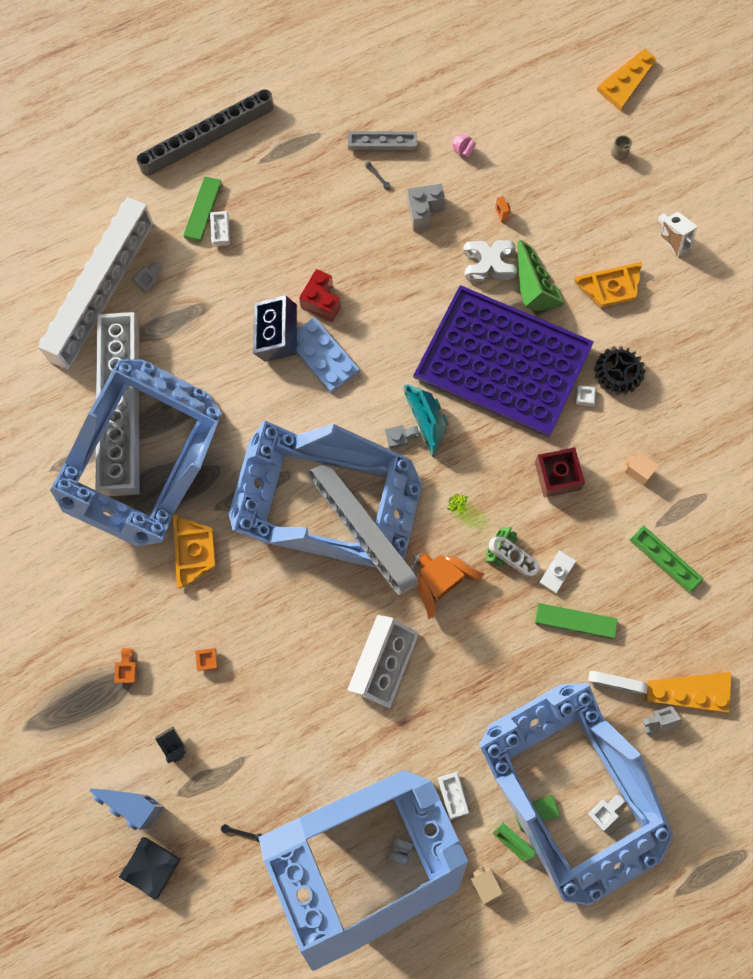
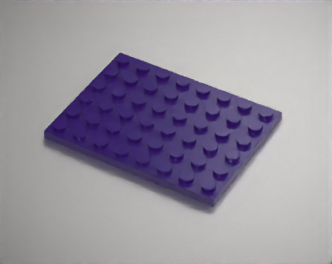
M460 285L413 378L550 437L594 341Z

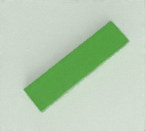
M204 176L183 235L184 239L197 242L202 241L210 219V212L213 210L222 185L221 180Z
M644 525L630 539L637 548L689 594L704 579Z
M538 603L535 624L614 639L617 618Z

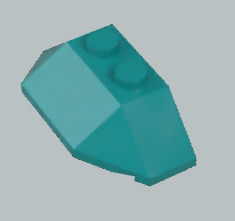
M405 384L404 394L431 456H436L446 433L447 419L445 415H441L439 411L441 409L440 403L437 398L434 399L432 393Z

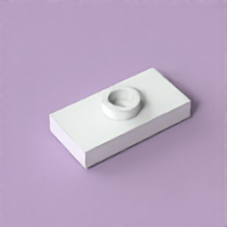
M228 211L210 212L212 246L230 245Z
M559 550L539 584L556 594L576 560Z
M458 772L438 777L449 820L470 814Z

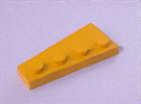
M644 48L599 84L597 91L621 111L643 78L651 70L657 58Z
M731 672L647 681L648 690L645 702L730 713Z

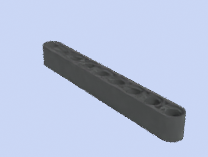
M267 89L260 90L143 151L136 159L141 173L147 176L152 175L270 113L274 108L272 93Z

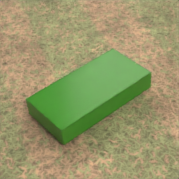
M553 795L532 802L543 822L560 816ZM516 817L519 828L522 830L523 828Z
M501 823L493 831V835L523 862L530 860L536 853L505 823Z

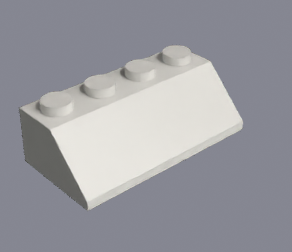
M377 615L347 690L367 700L390 708L419 633L394 618Z

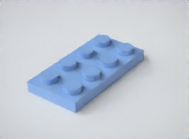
M315 317L297 329V354L330 393L360 372L355 363Z

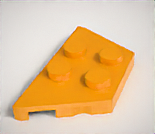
M642 262L576 276L574 282L600 308L633 301L637 297Z
M172 515L177 588L182 589L216 567L214 531L212 527L198 524L192 520H186L178 515Z

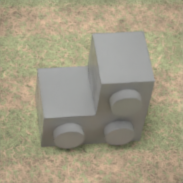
M442 184L407 189V204L413 231L430 228V213L444 211L445 195Z

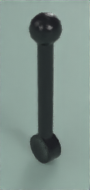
M227 824L221 826L223 833L239 834L254 838L257 842H260L259 837L262 836L261 833L256 835L230 828Z

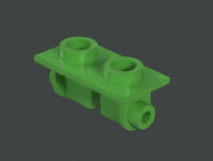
M512 527L500 529L495 537H505L515 544L517 533L511 531ZM497 542L498 549H504L500 546L501 542ZM488 549L485 562H494L493 565L498 568L504 565L505 562Z

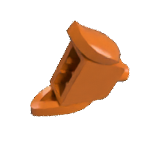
M424 553L418 559L424 568L419 571L420 577L418 578L417 590L425 606L427 618L435 617V603L464 581V578L478 581L483 578L485 573L474 569L466 562L454 556L444 557L439 555L433 560L428 553Z

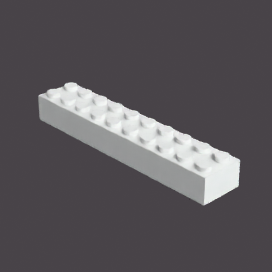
M127 197L124 203L120 205L117 215L112 218L108 230L102 235L101 242L94 248L92 257L86 262L84 270L77 277L73 289L68 292L64 304L59 307L55 319L49 324L45 336L39 341L38 348L50 363L69 371L97 323V315L102 314L154 225L146 204Z
M134 312L97 315L96 399L118 360L139 359V320ZM130 385L127 386L96 446L95 490L106 496L140 494L139 390Z

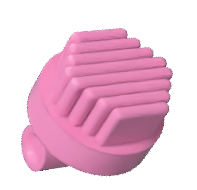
M457 135L452 142L453 150L457 154L469 157L476 145L472 138L467 135Z

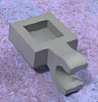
M153 261L148 268L143 266L132 280L143 292H147L158 280L154 275L163 266L158 261L156 263Z
M403 425L385 429L389 449L407 445V439L419 437L417 426L410 427L407 430H404Z
M673 706L654 711V717H647L642 720L645 725L643 730L647 735L655 733L659 727L662 731L682 725V720Z

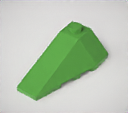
M522 240L517 241L520 292L523 297V304L527 308L536 311L564 305L565 303L556 285H551L548 280L551 276L540 266L542 262L532 246Z

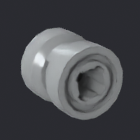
M393 837V848L389 852L387 859L407 865L409 861L408 853L412 850L413 843Z

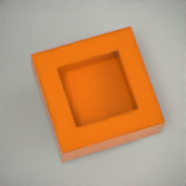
M504 196L497 198L495 209L500 221L504 222L508 220L511 208L509 203L505 201Z
M216 648L195 651L198 672L218 669Z

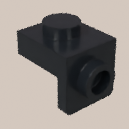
M174 726L155 737V740L166 756L168 764L178 762L186 754V746Z

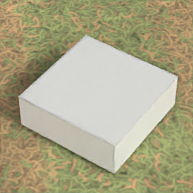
M577 385L575 405L594 407L596 387Z

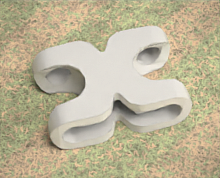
M498 240L490 248L484 241L467 242L463 247L464 254L467 257L476 258L479 263L466 268L465 278L469 281H484L491 274L495 280L514 279L517 276L516 266L504 263L501 258L514 254L516 249L515 243L509 240Z

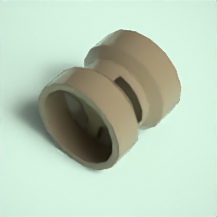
M621 135L615 139L611 150V155L614 159L624 160L627 158L632 146V141L628 136Z

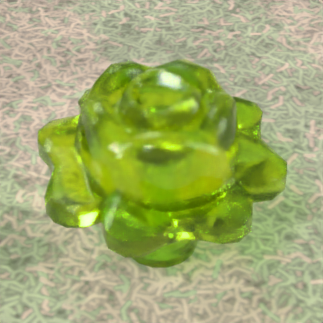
M455 494L449 498L447 509L452 512L458 510L460 514H463L467 510L464 505L468 497Z

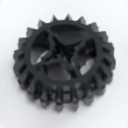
M613 346L611 350L607 348L604 353L599 355V359L595 362L594 372H597L595 378L599 379L598 385L604 384L603 390L609 388L610 393L616 391V394L619 395L622 391L625 395L628 391L633 392L635 387L640 386L646 369H643L645 362H640L641 356H635L636 351L631 353L629 352V347L623 350L622 346L617 350ZM613 361L612 366L606 369V363ZM633 372V378L627 381V375Z

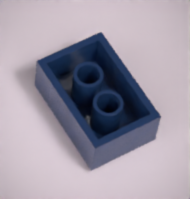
M286 295L254 303L253 354L265 362L297 355V304Z

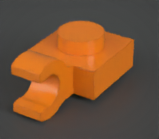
M121 649V662H115L114 683H136L137 662H131L133 649Z

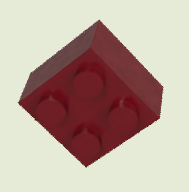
M575 447L537 455L535 466L544 497L580 491L583 488L585 481Z

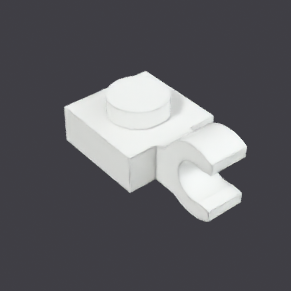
M616 794L608 804L601 800L588 815L604 831L619 817L614 811L625 801L620 795Z

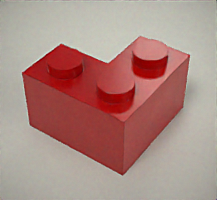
M315 269L299 297L302 309L331 322L334 321L341 308L340 298L330 293L333 287L332 275Z

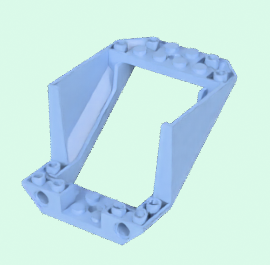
M142 359L118 360L89 411L50 491L62 512L135 546L161 543L172 515L202 466L222 412L209 393L171 375L152 363ZM128 385L197 419L150 516L78 482ZM103 512H107V513H109L111 516H107V515H105Z
M262 422L249 441L230 507L229 517L233 531L268 544L377 568L359 543H348L308 534L309 529L279 527L267 522L284 456L321 464L328 463L330 466L386 477L375 524L402 558L406 557L422 487L411 459L335 424L296 435L270 422ZM256 478L259 479L261 483L259 489L256 488L254 485V480ZM395 509L399 512L398 519L394 515Z
M588 683L561 684L489 725L479 746L494 778L563 901L591 905L662 862L673 834L643 758L603 718ZM538 719L534 726H530L532 720ZM578 721L641 828L571 869L520 783L510 759L573 722ZM617 863H620V865L614 869V866Z
M405 770L259 837L265 865L299 950L312 971L356 951L458 892L468 863V859L432 781ZM394 799L429 877V881L362 920L343 928L307 840ZM428 823H433L437 827V832L433 836H428L424 831ZM301 888H306L310 892V899L306 902H302L298 898L297 894Z

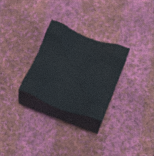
M142 837L119 878L137 887L155 900L161 895L181 858L150 839Z

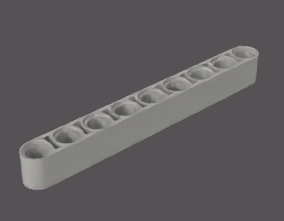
M324 463L310 469L309 476L312 483L398 595H401L417 587L418 580L414 572L328 463Z

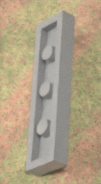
M348 131V150L417 151V132Z

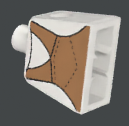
M679 212L668 216L666 213L660 215L658 218V222L662 225L660 236L673 253L679 257L692 249L698 226Z

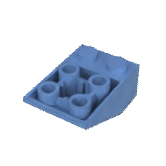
M96 788L89 790L94 794L92 798L101 805L107 804L111 807L109 811L112 814L127 819L126 824L134 830L137 828L140 830L150 828L164 808L163 805L147 794Z

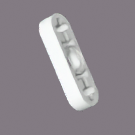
M494 537L490 540V551L525 576H533L538 572L539 564L537 560L505 537ZM497 542H501L500 546L504 549H498ZM512 551H516L518 554L515 562L510 558ZM521 563H530L531 570H528V567Z
M596 671L589 672V683L647 695L648 683Z

